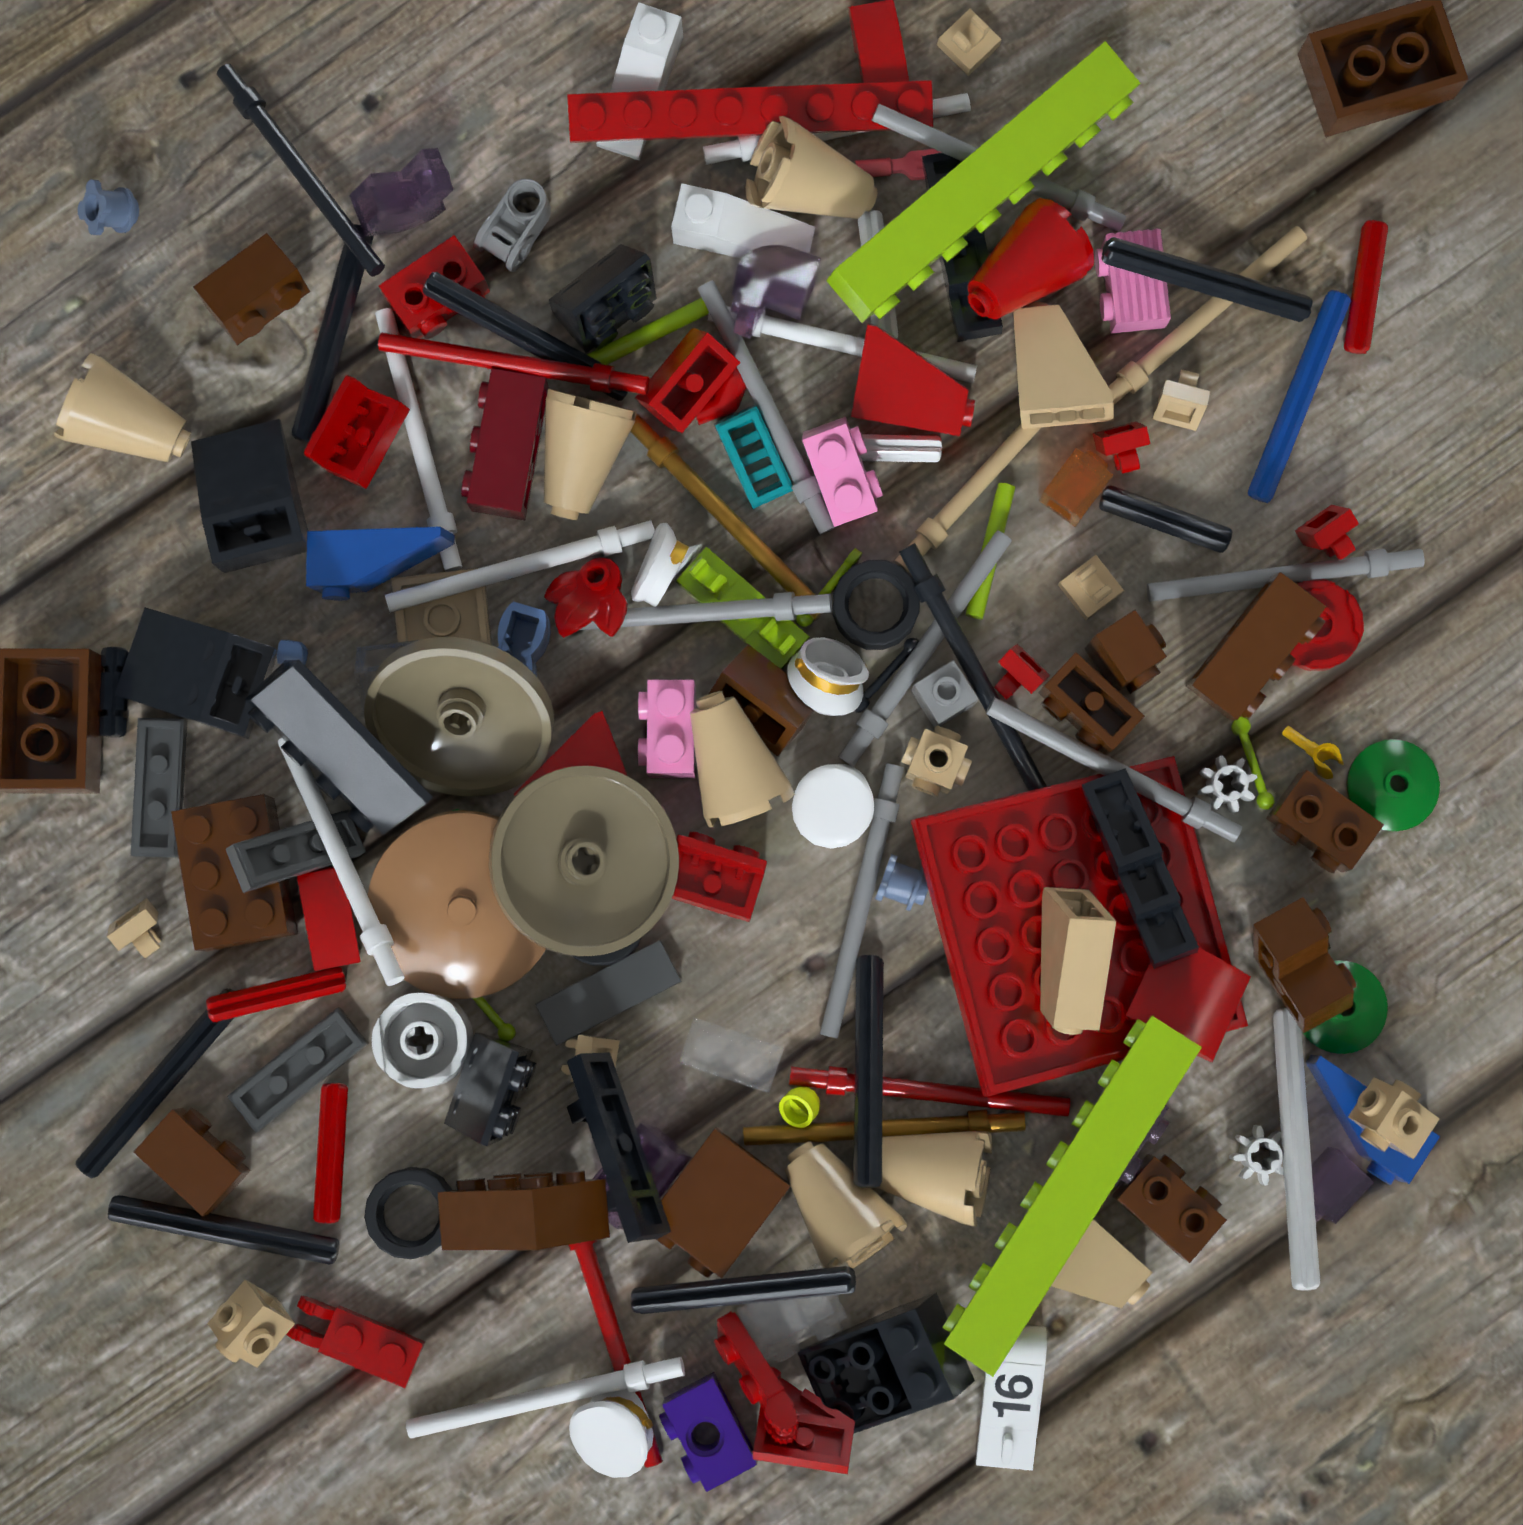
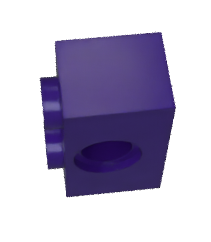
M715 1372L664 1398L662 1406L665 1412L659 1414V1418L670 1440L679 1438L687 1454L681 1457V1461L693 1484L701 1481L705 1491L708 1492L757 1465L758 1460H753V1447ZM710 1422L718 1428L720 1436L714 1443L704 1445L696 1441L692 1430L699 1423Z

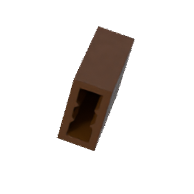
M715 1127L661 1199L672 1232L656 1240L670 1250L677 1244L691 1256L688 1258L687 1263L706 1278H710L715 1273L722 1279L790 1188V1183Z

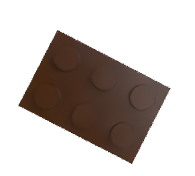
M1419 0L1309 33L1297 54L1325 137L1452 100L1469 80L1441 0Z
M1282 572L1271 576L1186 684V687L1229 720H1238L1240 716L1250 718L1266 698L1261 689L1269 679L1279 681L1296 660L1290 654L1298 642L1301 644L1309 643L1324 625L1325 620L1320 617V614L1326 606Z
M0 648L1 792L13 794H100L102 735L99 733V718L102 716V710H100L101 673L103 672L100 654L91 649Z
M260 794L171 811L194 950L208 952L298 934L289 879L243 893L225 850L234 843L280 830L275 798Z
M585 1171L556 1173V1180H553V1172L524 1174V1178H522L521 1173L493 1175V1179H488L487 1185L485 1184V1178L464 1179L456 1181L457 1190L438 1192L442 1250H540L610 1238L605 1179H585Z

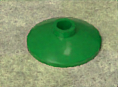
M1389 739L1371 744L1356 756L1348 771L1346 787L1350 801L1384 824L1381 830L1396 832L1419 825L1432 813L1439 798L1440 780L1433 761L1421 748L1407 741ZM1394 775L1400 776L1404 780L1405 787L1402 792H1395L1390 786V780Z
M1337 960L1334 961L1336 965L1341 962L1344 963L1356 983V988L1353 989L1352 1011L1347 1016L1338 1014L1305 1033L1302 1032V1034L1319 1049L1330 1053L1347 1054L1362 1050L1376 1040L1386 1023L1388 1003L1383 986L1372 972L1357 963Z

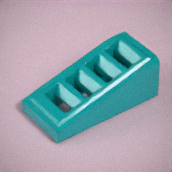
M750 406L713 424L752 509L793 491L791 488L792 483L757 406ZM751 422L753 423L756 430L732 441L729 435L730 432ZM759 439L761 440L764 447L739 457L738 449ZM767 456L769 457L770 465L747 475L744 467ZM774 473L777 474L779 481L755 492L752 486L753 483Z

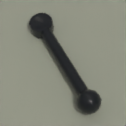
M908 638L904 642L902 652L863 692L862 702L854 710L856 713L863 712L869 706V699L906 661L919 642L917 638Z

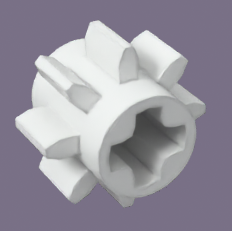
M1222 755L1217 757L1215 761L1217 771L1214 772L1209 768H1203L1199 772L1202 777L1207 779L1206 786L1198 790L1197 793L1198 795L1208 794L1213 800L1211 803L1212 811L1217 810L1221 804H1227L1228 810L1233 814L1239 811L1237 799L1241 798L1244 801L1254 800L1255 796L1252 792L1248 791L1250 782L1257 779V775H1247L1242 769L1245 759L1241 758L1233 765H1227L1226 759ZM1227 775H1231L1233 777L1231 785L1237 790L1224 795L1221 792L1223 784L1218 781V778L1222 779Z
M1253 1125L1252 1137L1235 1136L1241 1146L1239 1153H1233L1229 1157L1232 1160L1241 1161L1244 1166L1239 1174L1241 1178L1246 1180L1254 1172H1257L1259 1183L1268 1185V1174L1275 1172L1284 1176V1168L1281 1167L1283 1152L1277 1144L1281 1139V1132L1274 1131L1268 1138H1264L1262 1127ZM1259 1143L1262 1148L1269 1149L1270 1157L1262 1160V1166L1259 1162L1252 1161L1251 1153L1259 1151Z

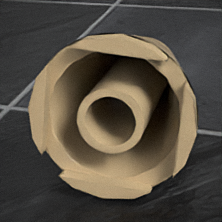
M779 116L781 123L772 121L766 127L757 143L750 165L757 167L755 180L746 179V199L750 205L764 209L858 219L865 211H871L877 198V188L874 187V179L869 173L790 118Z
M90 353L82 364V367L89 369L86 378L74 379L57 419L56 426L60 428L54 433V436L67 442L169 462L173 455L181 458L192 434L184 430L187 420L104 358Z
M548 389L545 408L544 503L552 505L551 514L571 520H578L579 512L589 514L635 423L636 411Z
M718 691L696 700L698 708L690 712L703 816L708 827H713L718 818L721 826L771 810L769 800L778 795H781L783 803L790 800L795 795L791 783L735 697L724 698L722 691Z
M965 1131L882 1137V1183L876 1188L966 1226L976 1227L978 1225L976 1217L981 1218L991 1169L987 1167L986 1160H982L983 1152L992 1154V1135L986 1131Z
M807 1142L788 1155L787 1158L790 1164L786 1167L785 1173L822 1268L838 1267L846 1262L849 1267L854 1269L894 1240L890 1233L891 1229L896 1226V1228L903 1232L907 1227L903 1217L872 1188L856 1186L853 1182L854 1172L824 1144L814 1147L811 1142Z

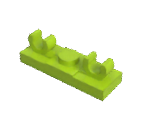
M705 547L676 580V583L699 603L765 599L760 592L708 547ZM775 617L719 620L744 643L749 644L780 669H783L802 648L804 642L810 639V636L791 620L776 621Z

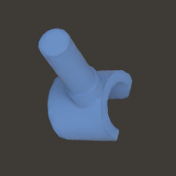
M281 640L277 649L278 664H282L285 660H300L304 665L306 664L308 649L302 642Z

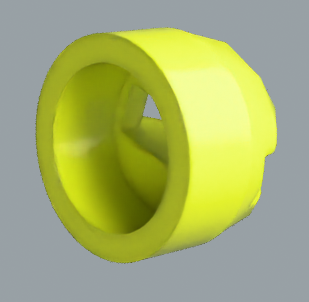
M798 1086L788 1091L779 1103V1111L782 1118L789 1125L796 1128L809 1126L817 1117L821 1107L820 1099L816 1092L804 1086Z

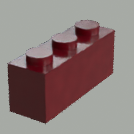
M491 368L489 382L482 381L478 396V408L484 409L481 426H473L470 438V453H476L473 470L465 471L461 489V496L467 498L466 503L472 512L526 521L545 417L546 397L548 389H550L546 377Z

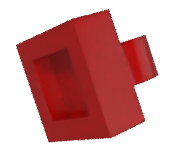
M1135 421L1093 433L1096 451L1105 456L1113 455L1117 471L1121 470V473L1124 474L1140 469V462L1135 448L1151 444L1147 426Z
M1330 505L1297 528L1295 532L1303 546L1324 550L1328 557L1332 558L1336 555L1338 560H1342L1356 550L1346 533L1359 525L1351 509Z
M1016 644L998 661L1008 672L994 688L1006 700L1021 685L1032 694L1048 679L1050 674L1022 647Z

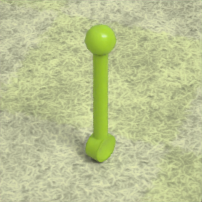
M854 548L818 595L830 594L837 586L840 578L855 565L863 553ZM809 614L796 615V621L802 627L811 625L814 620Z
M1239 717L1238 720L1232 722L1231 730L1240 737L1251 773L1257 775V779L1254 780L1259 794L1256 799L1257 805L1261 809L1269 810L1274 806L1275 799L1271 793L1267 792L1248 735L1251 724L1247 718Z
M483 996L472 998L496 1026L498 1037L506 1042L513 1040L516 1035L514 1026L505 1023Z

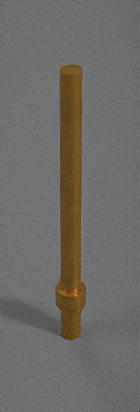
M636 414L635 423L630 432L649 450L647 456L660 469L665 467L787 592H794L795 596L815 595L678 455L679 448L667 436L661 438L639 414ZM823 613L809 615L814 620H817Z
M968 1110L967 1115L882 1120V1137L965 1131L1000 1133L1026 1130L1024 1112L987 1114V1110ZM854 1121L811 1123L805 1128H796L791 1125L743 1127L744 1146L854 1140Z

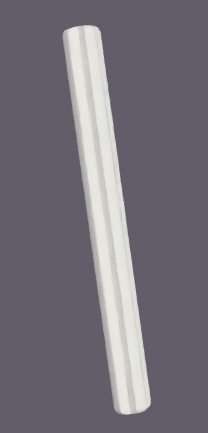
M1282 1008L1277 1009L1274 1013L1273 1026L1291 1282L1294 1289L1308 1291L1319 1287L1320 1273L1302 1031L1288 1009Z

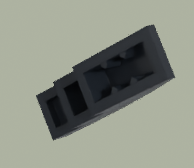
M944 153L922 156L927 191L962 161ZM976 227L963 237L968 242V245L948 262L942 256L940 257L957 342L1002 334L1003 328L1001 318L991 319L982 317L971 308L968 302V283L989 256L985 231L980 233Z
M1126 768L1082 784V791L1099 837L1153 968L1156 969L1198 953L1199 946L1180 906L1181 898L1162 858L1163 850Z

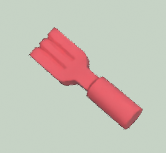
M935 149L908 152L903 158L890 159L889 157L855 160V164L872 177L891 176L892 174L902 173L910 180H925L922 156L942 152Z

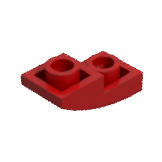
M894 0L848 7L854 52L858 55L861 82L909 81Z
M328 866L297 876L314 971L361 962L350 902L334 867Z

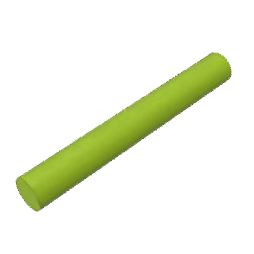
M701 297L587 355L608 365L708 315L709 311Z
M998 483L981 552L997 530L1005 533L1016 488L1011 484ZM996 565L968 603L966 616L974 619H983Z

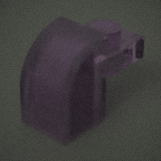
M438 148L422 149L401 171L371 173L349 196L366 237L406 231L434 219L446 210L442 200L454 188Z
M782 245L762 246L744 255L738 263L732 291L734 299L731 305V312L737 314L733 333L751 339L765 308L800 320L814 291L822 258Z

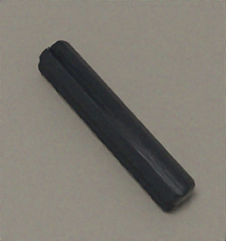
M1108 485L1104 489L1099 502V508L1102 511L1219 553H1223L1228 548L1232 538V529L1112 485Z

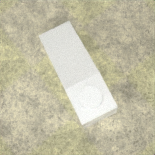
M638 2L622 47L610 93L665 90L683 40L681 16ZM647 140L597 142L596 144L597 147L640 160Z
M682 183L671 226L673 244L801 272L806 271L815 232V226L770 209L750 205L748 201L733 195Z

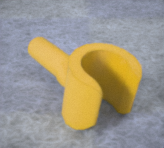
M1289 725L1282 732L1284 737L1306 751L1305 753L1313 758L1317 773L1322 778H1333L1332 770L1323 763L1325 760L1333 759L1339 764L1344 765L1340 750L1336 745L1331 743L1318 745Z

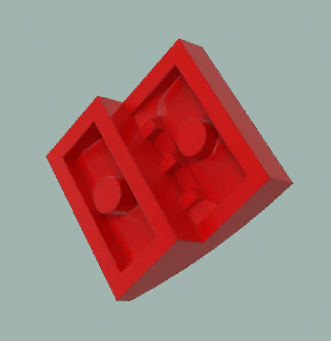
M1199 948L1198 953L1156 969L1153 968L1150 961L1125 1019L1134 1024L1137 1019L1147 1023L1150 1016H1154L1201 1046L1202 1048L1197 1056L1213 1063L1251 976Z

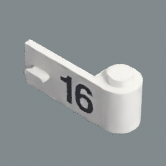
M1026 1325L994 1377L985 1372L976 1465L1033 1471L1047 1351V1331L1044 1326Z

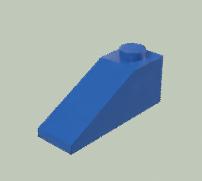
M442 527L307 531L306 586L322 593V599L349 600L350 593L367 592L454 545L455 535Z
M1310 1055L1306 1064L1357 1153L1370 1162L1367 1170L1389 1185L1395 1179L1410 1184L1440 1136L1432 1131L1414 1159L1390 1147L1385 1152L1377 1149L1360 1137L1364 1129L1348 1118L1357 1104L1360 1094L1367 1087L1322 1056Z

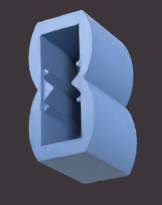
M513 601L504 611L498 626L499 646L497 648L517 658L536 677V662L545 653L551 635L550 620L545 611Z

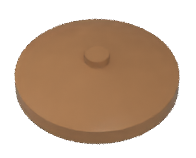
M457 810L423 818L402 831L388 845L374 869L369 885L368 898L380 924H385L394 941L391 948L405 977L404 980L427 993L455 999L478 998L496 993L511 986L526 975L546 950L529 940L511 924L499 906L493 892L489 873V849L493 831L499 819L497 816L477 811Z

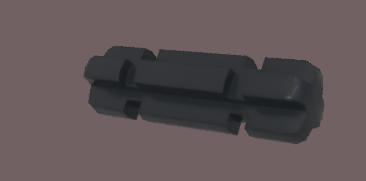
M105 647L101 651V666H104L105 672L101 673L100 710L104 712L103 716L99 718V733L105 737H122L127 733V718L123 716V712L127 711V699L114 695L129 654L128 650L122 647Z

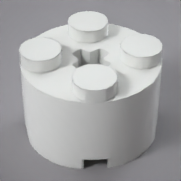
M411 993L394 1000L380 1015L372 1032V1050L377 1064L394 1081L405 1087L428 1088L444 1084L462 1071L473 1040V1030L468 1016L459 1004L453 1000L431 993ZM421 1027H424L426 1034H432L434 1039L433 1044L427 1045V1053L423 1052L422 1046H414L413 1037L421 1035Z

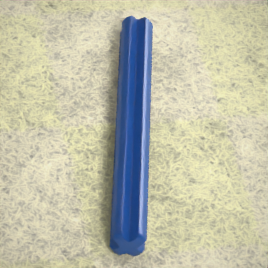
M1330 290L1324 298L1248 489V496L1255 500L1268 503L1274 497L1349 308L1351 298L1347 294Z

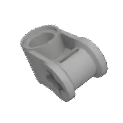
M532 179L515 181L508 188L494 212L482 224L475 237L473 248L480 252L488 251L504 261L506 269L515 272L525 261L534 241L551 216V206L543 187ZM535 197L540 202L533 212L522 213L517 210L522 199Z

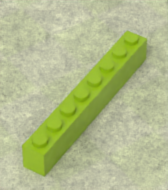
M1106 41L1103 42L835 268L826 280L827 283L861 323L873 314L880 320L900 303L896 296L898 292L907 285L914 291L935 273L930 265L942 256L948 262L968 245V242L963 238L975 227L980 233L984 232L1002 216L997 210L998 207L1008 199L1015 205L1034 189L1035 186L1030 181L1041 171L1048 177L1068 159L1064 151L1075 143L1081 149L1101 131L1097 123L1108 115L1114 121L1134 103L1129 95L1141 83Z
M1150 1016L1147 1023L1137 1019L1123 1041L1125 1045L1130 1047V1050L1121 1064L1113 1059L1111 1060L1097 1084L1105 1088L1095 1105L1088 1100L1085 1101L1071 1123L1079 1129L1069 1145L1063 1141L1059 1142L1045 1164L1053 1169L1052 1173L1043 1186L1036 1181L1033 1183L1020 1204L1021 1207L1027 1210L1018 1226L1011 1222L1007 1224L994 1247L1002 1252L992 1267L983 1262L968 1286L976 1293L966 1308L957 1303L942 1327L950 1333L944 1345L992 1377L996 1374L1202 1048L1154 1016Z

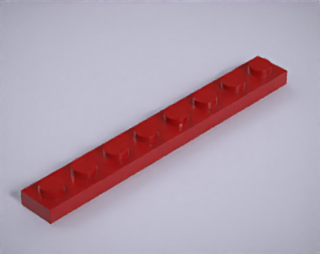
M932 80L567 94L570 143L761 136L772 121L781 123L779 116L792 119L810 133L889 131L891 129L871 121L878 104L933 128Z

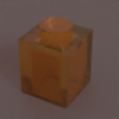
M1075 448L1044 490L1039 501L1076 528L1107 486L1113 474L1107 470L1109 467L1107 462L1099 455L1089 450L1083 453Z

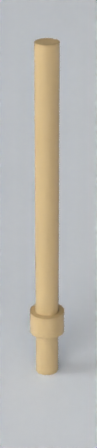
M1294 226L1238 275L1257 281L1261 280L1307 240L1306 234L1300 227ZM1213 296L1136 363L1130 361L1116 373L1117 379L1108 386L1113 394L1114 405L1129 392L1135 394L1149 381L1147 376L1234 302Z
M1020 424L933 519L928 517L915 531L917 537L908 546L915 543L922 556L930 548L936 550L948 537L946 531L1042 427L1022 429ZM899 555L894 562L908 573L909 570L901 555Z

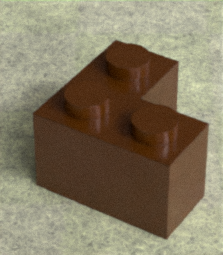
M1304 897L1253 924L1254 958L1303 1033L1353 1007V989L1356 988L1355 980L1346 965L1342 962L1336 965L1328 953V950L1331 949L1328 934L1332 930L1327 918L1318 907L1312 910Z

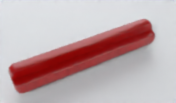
M1368 220L1361 228L1344 341V349L1349 353L1366 354L1371 347L1388 234V225L1382 221Z
M334 967L211 996L206 999L209 1019L212 1022H218L343 992L346 989L345 975L341 967Z
M325 1083L321 1087L313 1219L318 1223H336L341 1215L348 1087L342 1083Z

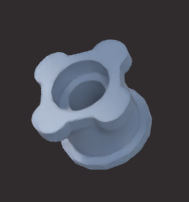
M89 180L86 184L84 198L78 204V216L86 222L91 235H101L104 227H112L118 233H126L138 220L139 205L128 188L118 187L114 191L102 190L99 180Z
M891 854L875 900L882 902L883 897L907 905L906 910L911 911L913 903L922 906L928 892L926 878L923 877V867L921 866V869L918 870L896 862L898 856Z

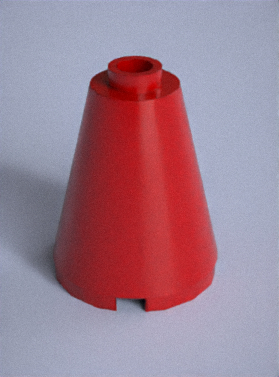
M1038 198L1025 206L968 283V302L971 308L982 317L998 319L1083 279L1094 265V250L1083 227L1081 226L1075 231L1066 220L1072 214L1065 207L1052 200Z

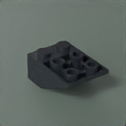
M620 244L549 299L552 313L585 353L594 347L600 350L611 343L618 335V328L630 319L633 322L641 320L653 309L654 304L652 302L657 297L651 259L644 252Z
M280 419L191 441L201 520L214 566L223 573H228L307 552L308 528Z
M145 607L114 695L249 739L254 721L247 714L252 707L244 699L272 673L277 659V650L274 647L226 631Z
M475 1033L444 1124L484 1146H489L502 1140L504 1136L513 1134L521 1113V1107L514 1105L519 1090L523 1091L524 1088H529L537 1065L536 1062L530 1061L533 1050L483 1033Z
M937 1292L895 1307L797 1352L815 1395L821 1398L823 1404L828 1408L837 1409L854 1420V1433L953 1400L975 1381L966 1359L944 1345L950 1333L942 1328L948 1318Z

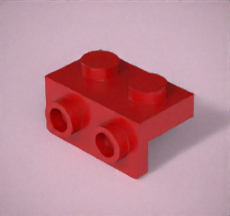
M347 375L344 377L320 423L313 432L304 450V455L327 472L367 489L410 409L402 402L371 390L356 378Z
M689 832L688 837L678 834L676 840L679 852V871L675 891L671 899L750 922L766 871L767 861L759 858L760 853L745 846L734 845L733 850L715 845L716 840L702 833Z

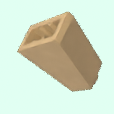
M1034 302L1013 311L1022 429L1114 421L1113 394L1060 305Z
M1043 887L1040 1011L1055 1030L1064 1034L1077 1035L1081 1034L1083 1030H1100L1116 920L1089 890Z
M1093 1219L1051 1286L1122 1308L1127 1302L1134 1305L1141 1299L1150 1287L1147 1278L1153 1272Z

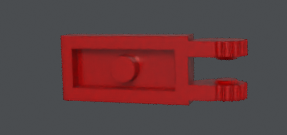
M307 1296L300 1297L297 1304L299 1309L308 1315L330 1320L331 1322L325 1335L315 1332L304 1325L295 1324L286 1334L288 1337L307 1346L319 1348L318 1352L402 1388L408 1386L424 1347V1340L340 1305L333 1307Z
M730 1311L717 1319L718 1338L714 1340L717 1351L727 1365L734 1363L741 1373L742 1377L739 1379V1383L748 1400L752 1404L759 1402L764 1409V1427L768 1434H772V1439H775V1443L779 1442L780 1445L782 1443L786 1445L789 1442L792 1443V1440H796V1435H798L797 1424H799V1414H797V1409H794L793 1402L737 1314Z

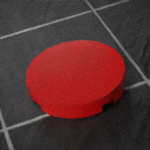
M1326 579L1308 580L1298 583L1301 588L1326 606L1320 614L1325 623L1309 643L1301 644L1298 642L1290 654L1296 660L1292 665L1307 671H1326L1344 663L1357 649L1364 633L1363 612L1356 598L1347 589L1344 590L1342 587L1335 585L1336 583Z

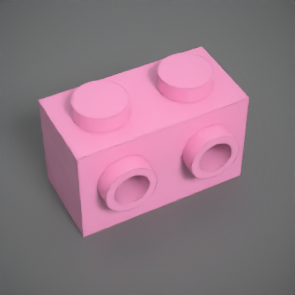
M843 417L803 432L802 441L834 527L877 512L876 498L883 496L875 471L866 472L860 455L867 453V449L859 427L850 429L847 418Z
M647 680V692H639L638 715L639 720H647V738L638 739V766H647L649 778H695V748L690 712L696 709V685L694 680Z

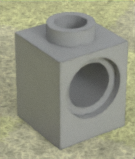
M954 660L915 683L911 690L934 728L935 726L941 727L975 706L978 701L976 694Z

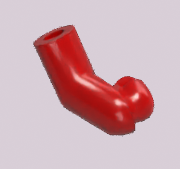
M737 367L696 416L698 425L732 414L739 408L747 387Z

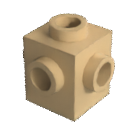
M935 726L933 732L924 729L920 739L911 736L901 762L909 765L905 777L913 780V788L938 797L940 791L948 794L954 783L960 786L963 785L972 760L964 757L968 746L959 742L961 739L960 734L944 727ZM933 751H939L946 755L947 762L943 767H935L930 763L929 756Z
M1375 1077L1360 1094L1357 1104L1348 1116V1118L1364 1129L1360 1137L1383 1152L1390 1147L1412 1159L1415 1158L1439 1121L1437 1116L1417 1102L1421 1094L1397 1079L1393 1085H1390Z
M247 1280L241 1283L207 1323L218 1339L215 1346L222 1355L235 1363L242 1359L257 1368L295 1325L276 1297Z

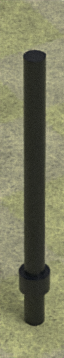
M231 64L221 66L217 71V76L234 97L233 104L245 119L252 120L371 277L380 274L385 268L384 263L267 112L265 100L254 87L247 86Z
M914 543L899 551L916 583L913 589L920 602H926L986 712L993 698L995 697L999 700L1000 698L942 593L946 589L938 574L932 575L917 545ZM988 715L1028 791L1047 787L1017 730Z

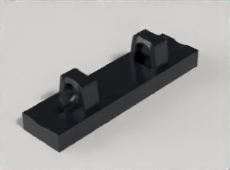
M610 1052L581 1053L569 1059L567 1064L579 1099L568 1105L567 1110L572 1124L586 1122L589 1126L609 1186V1190L606 1191L608 1213H618L628 1243L658 1239L672 1232Z

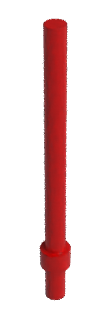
M383 332L378 340L379 351L590 385L591 391L611 393L612 389L646 395L649 389V376L615 371V367L611 365L595 363L593 367Z
M791 1066L789 1085L826 1089V1094L844 1096L845 1091L855 1092V1073H847V1068L828 1066V1070ZM883 1077V1096L1068 1117L1070 1112V1098L1011 1091L983 1097L981 1088Z
M597 1240L568 1245L570 1251L575 1250L613 1370L614 1372L623 1370L624 1364L631 1363L593 1246V1243L597 1242ZM641 1391L635 1392L645 1407ZM653 1435L652 1447L648 1451L647 1460L644 1463L645 1468L653 1467L663 1462L655 1435Z

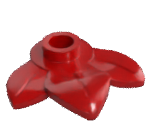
M603 557L594 558L585 563L580 570L564 572L550 583L544 598L550 603L558 605L554 618L560 636L563 638L587 626L592 621L602 632L610 637H613L618 632L625 619L628 603L620 592L622 573L614 561ZM604 574L601 581L592 583L598 575Z

